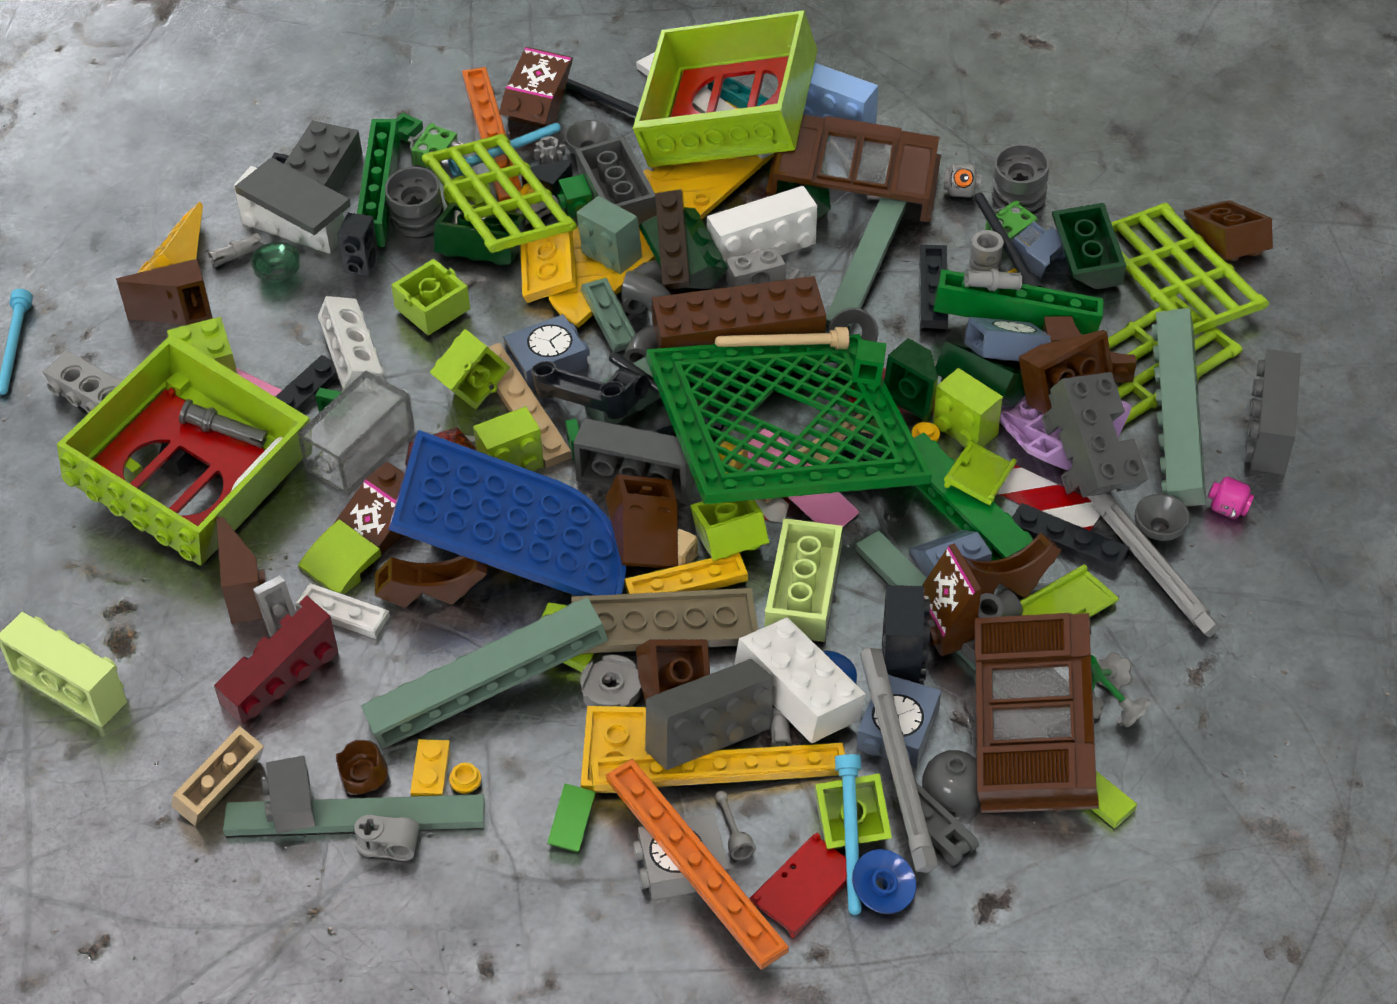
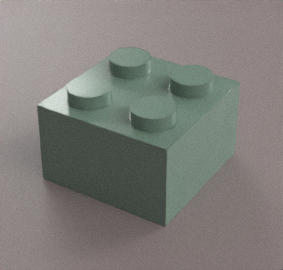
M597 196L576 212L582 253L587 257L593 258L619 274H622L642 258L638 217L600 196Z

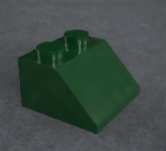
M907 338L888 354L884 382L896 405L925 422H929L931 420L938 381L932 352Z

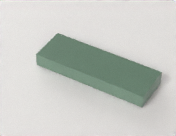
M607 278L582 284L581 292L612 352L626 350L631 338L636 333Z

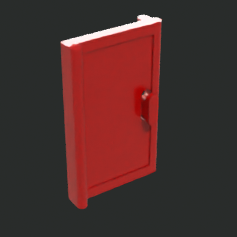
M816 832L749 899L756 907L788 930L791 938H795L847 884L846 857L835 849L827 850L825 841Z

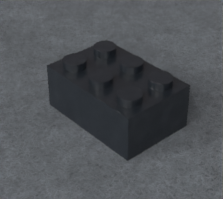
M886 585L882 630V654L888 675L920 684V680H926V662L928 661V643L930 642V624H928L930 599H924V586Z

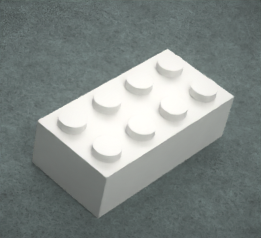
M250 166L247 169V171L234 184V189L239 182H241L244 178H246L257 168ZM235 190L242 224L331 254L339 245L337 233L344 221L343 212L316 235H313L237 194Z
M804 186L707 216V230L711 234L716 247L721 252L725 263L728 258L777 247L780 254L784 255L816 244L817 204Z
M788 617L739 638L734 665L752 659L774 677L772 704L780 710L811 744L860 720L866 693Z

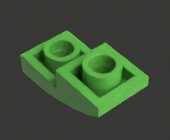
M564 784L547 845L579 853L595 798V791Z

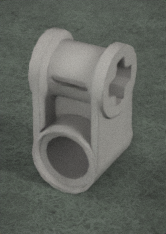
M362 816L354 825V832L357 837V850L365 857L389 858L398 861L411 860L414 857L420 828L419 824L405 817ZM371 823L373 824V829H374V830H371V827H370V824H371ZM366 842H369L370 849L367 848Z

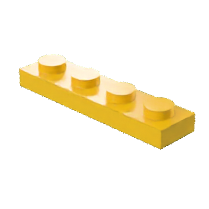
M739 552L727 558H720L714 561L712 558L626 578L624 581L627 594L713 590L748 581V573Z

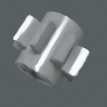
M548 136L535 143L536 149L533 150L534 160H540V165L564 161L565 145H559L557 138Z

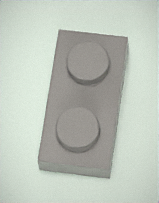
M280 575L253 588L270 637L282 627L278 623L287 614L292 617L296 613L286 582Z

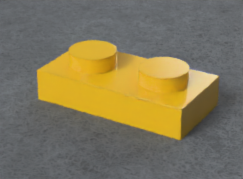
M418 739L410 791L411 797L444 796L451 750L450 740Z

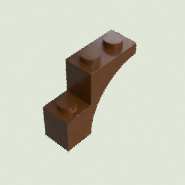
M1072 316L1044 317L1043 332L1050 336L1051 342L1082 335L1075 326ZM1110 351L1114 381L1119 383L1133 382L1136 368L1135 355Z
M1040 532L1028 546L1009 557L995 561H978L965 556L963 558L980 585L981 594H994L997 586L1002 584L1026 598L1037 586L1040 578L1049 566L1055 562L1061 549L1049 537Z
M464 556L434 563L409 562L391 557L375 572V596L404 608L415 599H418L422 593L453 605L461 596L466 595L471 587L485 577L488 565Z

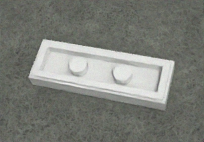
M309 583L295 604L296 611H298L302 607L299 602L307 595L331 616L332 624L374 639L377 638L390 618L389 610Z

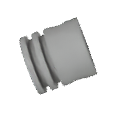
M982 230L973 235L969 260L972 270L989 271L990 269H997L999 271L1004 245L1000 234L991 230Z

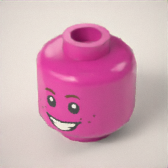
M1227 476L1220 483L1213 482L1207 497L1212 499L1211 509L1214 512L1230 519H1237L1240 515L1245 516L1254 495L1250 494L1251 488L1248 484Z

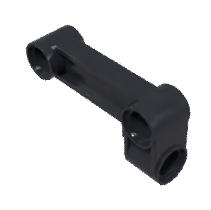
M551 361L539 362L531 368L538 397L545 399L557 397L604 412L605 417L609 419H619L627 415L629 410L640 399L644 398L649 387V379L646 375L619 368L606 383L557 369L556 365Z

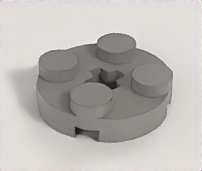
M607 655L603 656V660L595 664L592 661L586 665L580 677L583 701L587 706L631 707L638 701L642 693L635 663L623 656ZM611 680H616L617 686L610 688L607 687L604 683H610Z

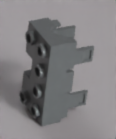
M1112 372L1063 378L1050 389L1051 394L1049 398L1052 408L1041 418L1047 435H1051L1058 428L1062 430L1059 432V436L1067 460L1074 459L1071 462L1072 468L1061 476L1067 495L1080 488L1082 497L1101 495L1115 489L1117 492L1132 490L1148 480L1135 439L1123 441L1118 439L1113 421L1121 416L1125 410Z

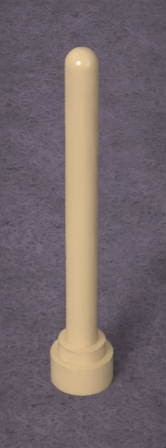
M835 327L829 333L718 336L715 339V344L718 347L829 344L830 347L841 350L848 349L849 331L847 327Z

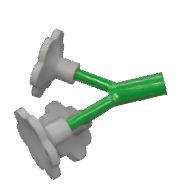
M1116 652L1109 653L1106 658L1099 659L1098 661L1095 656L1091 655L1094 719L1101 716V709L1104 706L1103 700L1095 696L1094 688L1096 682H1098L1100 685L1105 686L1119 700L1118 705L1123 710L1117 723L1120 726H1131L1136 719L1141 718L1147 712V707L1151 703L1148 697H1138L1132 701L1127 695L1123 696L1119 692L1122 686L1129 685L1132 682V675L1130 673L1132 669L1131 661L1127 658H1121L1120 654Z

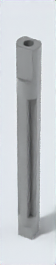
M1106 492L1101 495L1089 496L1088 498L1093 502V507L1124 544L1130 547V551L1191 623L1198 626L1209 638L1213 636L1221 627L1210 616L1211 612L1111 495Z
M869 647L861 651L860 657L904 819L911 855L916 872L929 873L938 867V862L907 753L881 649Z

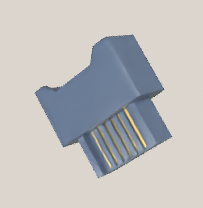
M1035 221L1017 237H1014L1012 241L1018 253L1023 256L1022 259L1029 271L1034 273L1035 276H1039L1040 279L1044 276V272L1050 263L1054 260H1063L1066 257L1057 230L1051 227L1046 231Z

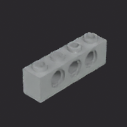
M68 351L63 353L43 371L48 381L47 387L55 396L61 395L65 397L73 406H80L88 413L122 382Z

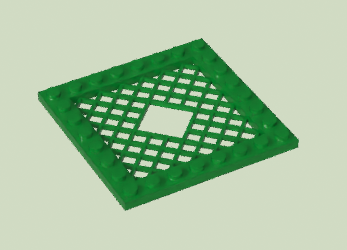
M860 334L849 335L848 349L836 350L835 347H830L829 344L718 347L716 344L647 349L646 361L704 504L915 486L931 483L932 473L883 378L881 377L880 386L852 381L858 340L862 339ZM836 362L840 365L834 368L825 363ZM809 364L814 367L809 371L798 365ZM783 366L787 369L782 373L772 367ZM756 368L760 371L755 375L745 369ZM821 369L831 375L825 378L816 374V372ZM729 370L733 373L728 377L718 371ZM794 371L804 377L798 380L789 375ZM701 372L706 375L700 379L691 375V373ZM767 373L776 377L777 379L774 382H771L762 377ZM740 375L750 381L744 384L735 379ZM713 377L723 383L720 386H716L708 381ZM839 377L849 382L844 386L833 380ZM813 379L822 384L817 388L807 382ZM688 381L694 383L695 385L691 388ZM786 381L795 386L790 390L780 386V384ZM758 383L768 388L762 392L753 388V386ZM731 385L740 389V391L734 394L725 389ZM829 386L840 392L835 396L824 390ZM703 387L713 393L707 396L697 391ZM802 388L813 394L808 398L797 392ZM773 391H777L821 411L798 436L751 415ZM749 393L758 398L753 402L743 398V396ZM845 394L856 398L857 400L854 403H851L845 399H842V397ZM722 395L731 400L725 404L716 400V398ZM820 396L830 402L824 405L815 401V399ZM696 399L703 401V403L698 406ZM736 403H740L749 408L743 412L733 406ZM838 404L848 408V410L842 413L833 409V407ZM712 405L721 410L714 414L705 409ZM855 411L866 416V418L861 421L851 417V415ZM726 413H730L739 418L732 422L723 418ZM826 414H829L839 420L833 423L824 419ZM703 416L710 419V421L707 424L705 423ZM744 421H748L757 426L750 430L741 426ZM844 422H848L857 426V428L851 431L841 425ZM719 423L728 427V429L722 432L713 428V426ZM820 424L829 428V431L825 434L814 429V427ZM763 428L775 434L768 438L759 434V432ZM864 429L875 434V436L869 439L859 433ZM737 431L746 435L743 440H739L730 435ZM838 432L848 438L843 442L832 437V435ZM810 434L820 440L815 444L804 438ZM711 435L717 437L718 439L715 442H713ZM781 436L793 442L786 446L777 442V440ZM755 439L764 443L761 448H757L748 443ZM856 440L866 446L861 450L850 445V443ZM726 441L736 447L730 451L720 445ZM828 442L839 448L833 452L822 446ZM798 445H802L811 450L804 454L795 450ZM773 447L782 451V454L777 457L766 451ZM871 448H874L884 454L880 458L868 452ZM744 449L755 455L748 459L738 453ZM846 450L857 456L851 460L842 456L841 453ZM816 453H820L829 457V459L824 463L813 458ZM719 454L726 456V458L722 462L719 457ZM791 455L801 461L795 465L786 461L785 458ZM762 457L773 463L766 467L757 463V461ZM735 460L744 464V466L739 470L728 464ZM834 461L840 462L838 464H832ZM750 468H753V469H755V470H757V471H748V470H749Z

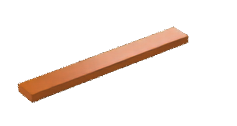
M486 67L463 70L462 77L480 140L499 134L506 135ZM506 154L493 158L501 169L513 166V163ZM519 176L510 177V181L520 192L522 186ZM498 181L493 182L498 202L511 199Z
M633 758L606 774V781L760 970L789 952V946Z

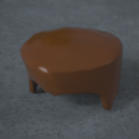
M354 740L348 743L342 752L336 754L340 780L348 794L357 795L375 791L388 778L386 760L377 745L370 740Z

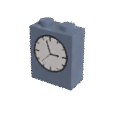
M564 314L503 336L506 353L530 389L535 388L531 368L539 362L551 361L556 365L557 369L570 373H576L588 368L587 356H590L588 345L584 340L581 341L579 339L575 325L569 323Z
M969 317L964 344L982 358L1019 361L1018 356L1041 344L1051 342L1050 336L1031 322Z
M888 675L910 764L917 767L939 711L941 690ZM870 700L858 729L856 749L862 750L869 755L888 758L872 700Z

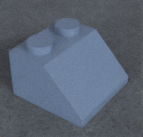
M960 530L909 548L910 555L926 578L950 544L955 543L960 553L967 558L978 561H991L992 552L980 534L967 530Z

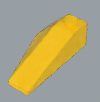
M200 201L179 220L168 234V237L155 249V254L141 266L137 273L196 259L203 204Z

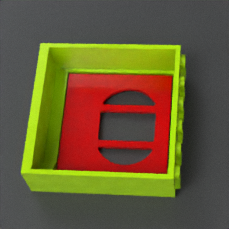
M805 10L661 30L633 125V131L648 167L795 150L818 51ZM766 73L771 74L778 80L777 90L769 100L757 106L764 75ZM755 74L747 108L716 111L725 78ZM714 81L706 113H700L693 107L694 98L705 85Z
M171 334L57 443L61 477L68 486L77 487L85 492L92 501H99L107 506L114 515L118 517L123 516L138 530L146 531L153 535L163 546H170L178 551L185 560L194 561L202 566L219 548L216 517H223L235 531L310 452V418ZM187 399H191L193 404L207 409L210 407L215 408L219 415L261 430L268 431L267 437L264 436V438H267L262 448H258L255 445L213 430L211 432H203L201 427L187 422L181 424L179 423V415L183 404ZM278 437H283L282 440L257 464V466L232 490V487L237 481V479L254 463V461ZM155 443H170L131 483L125 481V465L136 451ZM178 449H182L210 467L168 508L139 490V488ZM215 475H221L223 490L215 504L197 514H178Z

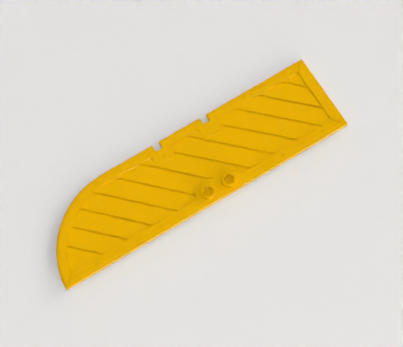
M727 102L728 104H730V105H731L732 107H734L735 109H740V108L734 106L733 104ZM774 153L764 159L759 158L757 155L658 166L652 167L653 171L645 169L643 172L655 193L681 189L684 207L695 208L700 214V218L703 219L774 156ZM577 227L573 230L576 287L547 296L553 308L560 315L564 314L568 322L573 323L579 328L593 316L581 292L582 284L607 278L615 295H617L621 291L627 271H633L642 263L656 259L640 228L642 258L622 274L605 267L602 263L582 253L579 229Z

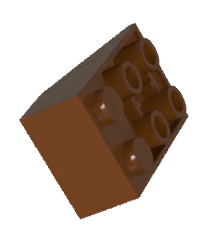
M197 259L116 278L128 320L189 325L213 319Z
M617 474L605 499L622 565L664 569L678 566L677 500L671 480Z

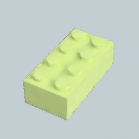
M783 519L765 609V627L788 617L810 640L825 642L842 549L843 526Z
M21 612L0 632V647L13 675L98 726L103 727L127 703L123 691L124 685L117 674L118 668L111 659L107 657L101 658L94 654L87 645L83 643L77 644L72 641L63 631L51 629L41 618L37 616L33 618Z

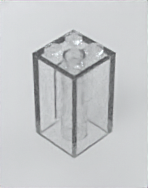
M368 371L363 372L298 432L305 470L343 493L350 495L415 433L410 394L403 388H397L386 382L381 376H376Z

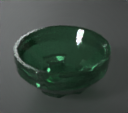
M271 242L259 247L253 253L251 265L254 273L262 280L271 283L287 281L298 271L300 255L298 250L289 243ZM278 268L285 270L279 274H271L273 270Z

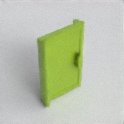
M970 441L945 476L944 486L949 488L952 485L991 505L1012 472L1017 460L1013 458L1011 461H1008Z
M1083 564L1022 599L1020 603L1023 608L1022 615L1089 613L1090 618L1105 608L1116 604L1119 598L1088 572L1087 565Z

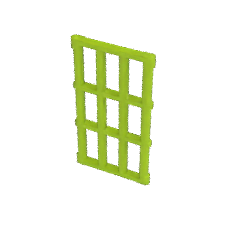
M505 134L422 155L421 159L424 164L431 168L442 183L444 191L451 195L464 213V218L471 222L491 253L570 232L577 227L574 220L567 216L554 200L550 190L546 189L531 171V166L524 162L511 146V142ZM499 146L513 163V166L501 169L486 149ZM476 152L490 172L477 175L462 155ZM452 158L466 178L452 181L439 161ZM522 175L535 192L522 196L509 178ZM498 181L511 199L497 202L484 184ZM474 187L487 205L473 209L461 193V190ZM543 202L559 223L546 226L530 205ZM519 208L534 229L521 233L506 211ZM495 215L510 236L496 239L481 218Z
M1165 202L1111 222L1114 232L1118 231L1141 254L1129 259L1122 252L1126 263L1125 272H1128L1149 293L1150 298L1157 302L1165 311L1179 309L1169 297L1181 294L1204 317L1205 320L1193 324L1194 336L1268 307L1269 301L1262 294H1258L1235 271L1231 264H1227L1204 241L1200 234H1196L1175 213V210L1168 203ZM1163 215L1186 239L1174 242L1152 219ZM1141 223L1164 247L1152 251L1129 227ZM1195 247L1216 269L1205 273L1184 250ZM1173 255L1194 277L1182 281L1161 259ZM1150 263L1171 286L1159 289L1138 267ZM1226 277L1251 302L1239 306L1214 281ZM1203 285L1228 311L1216 315L1191 289Z
M1176 295L1169 298L1179 309L1190 308L1193 324L1205 320ZM1159 306L1138 320L1126 324L1125 328L1108 337L1110 349L1133 335L1143 344L1127 354L1135 355L1136 360L1153 351V346L1158 345V340L1154 341L1153 337L1143 329L1156 321V312L1165 310ZM1216 327L1204 331L1205 333L1194 339L1195 351L1213 340L1224 347L1223 350L1196 366L1197 380L1227 359L1234 358L1243 352L1242 347ZM1159 362L1135 376L1133 382H1122V385L1117 388L1120 398L1133 392L1142 399L1141 402L1131 407L1124 425L1147 410L1158 406L1156 392L1151 394L1142 385L1155 377L1154 368L1159 367Z

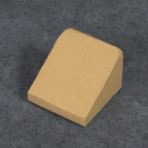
M678 529V566L693 563L698 556L697 536Z

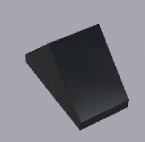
M571 159L531 167V171L542 185L550 190L556 198L559 194L558 180L573 176ZM521 175V178H522V187H523V186H524L525 184H527L528 182H527V181L525 180V178Z

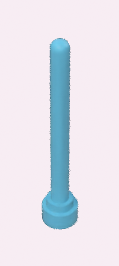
M559 123L550 124L510 140V144L514 149H518L558 133L561 130V126ZM499 146L487 149L492 158L505 154ZM477 154L467 158L463 156L471 167L483 163ZM452 158L449 159L448 165L454 177L464 175Z
M15 289L11 292L9 304L13 314L0 371V395H5L8 392L24 313L31 308L33 295L25 289Z
M847 754L835 756V771H839V777L842 778L848 910L850 914L858 915L862 907L861 900L853 887L852 873L856 862L859 860L855 777H858V771L861 770V756Z

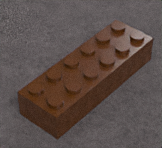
M815 276L652 297V322L659 348L713 345L718 336L825 333L826 312Z

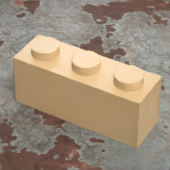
M239 726L173 794L171 806L196 827L261 759L264 746Z

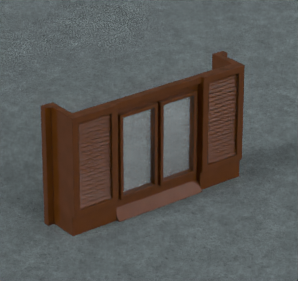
M803 114L795 150L774 153L765 195H775L779 180L923 204L920 221L930 222L941 154H937L939 137L901 131L902 128L831 116L822 118Z
M1089 613L975 618L977 793L981 804V813L1099 809L1096 782L1090 644L1091 621Z

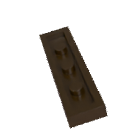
M682 190L655 193L662 285L667 290L691 287Z

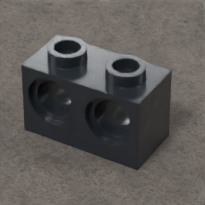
M348 212L337 233L344 273L369 277L379 257L373 216Z

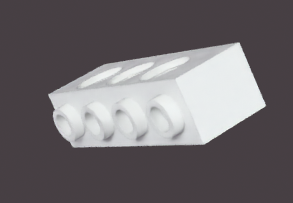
M326 296L318 314V319L343 391L375 393L379 382L383 380L384 370L380 366L377 350L372 344L370 330L366 327L364 314L360 310L357 299Z

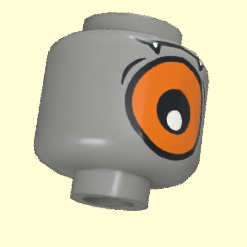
M954 163L949 169H945L944 190H948V194L952 197L971 198L975 193V189L980 190L982 174H976V167L972 164Z

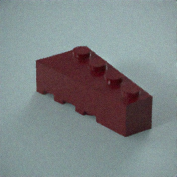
M307 595L299 602L302 607L292 617L287 614L278 622L282 627L269 639L264 636L256 644L253 655L249 659L242 657L214 685L219 704L241 724H244L250 718L256 717L262 709L274 700L283 697L290 688L298 682L307 679L314 670L322 664L331 661L338 653L331 616Z

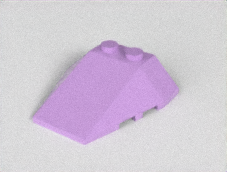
M1025 396L1014 407L1003 405L1000 423L1028 454L1067 471L1072 468L1071 462L1074 459L1067 460L1059 436V432L1062 430L1058 428L1051 435H1047L1041 418L1044 414L1027 405ZM1122 401L1125 412L1113 421L1118 437L1131 411V404Z

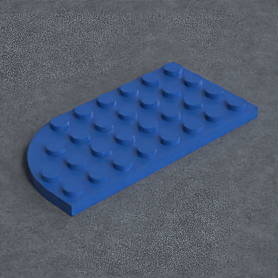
M417 431L388 530L575 596L622 594L626 565L621 563L610 519L590 498L558 480L429 433Z

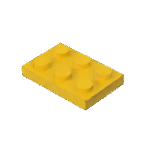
M573 231L520 245L522 296L527 303L576 287Z
M587 706L581 788L593 791L591 758L648 754L645 751L646 707ZM614 790L595 791L596 793H616Z

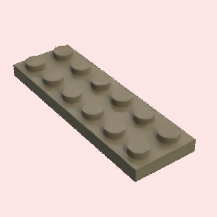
M752 588L571 597V603L586 597L589 598L608 638V641L581 654L636 651V647L650 639H707L708 647L738 646L739 638L758 630Z

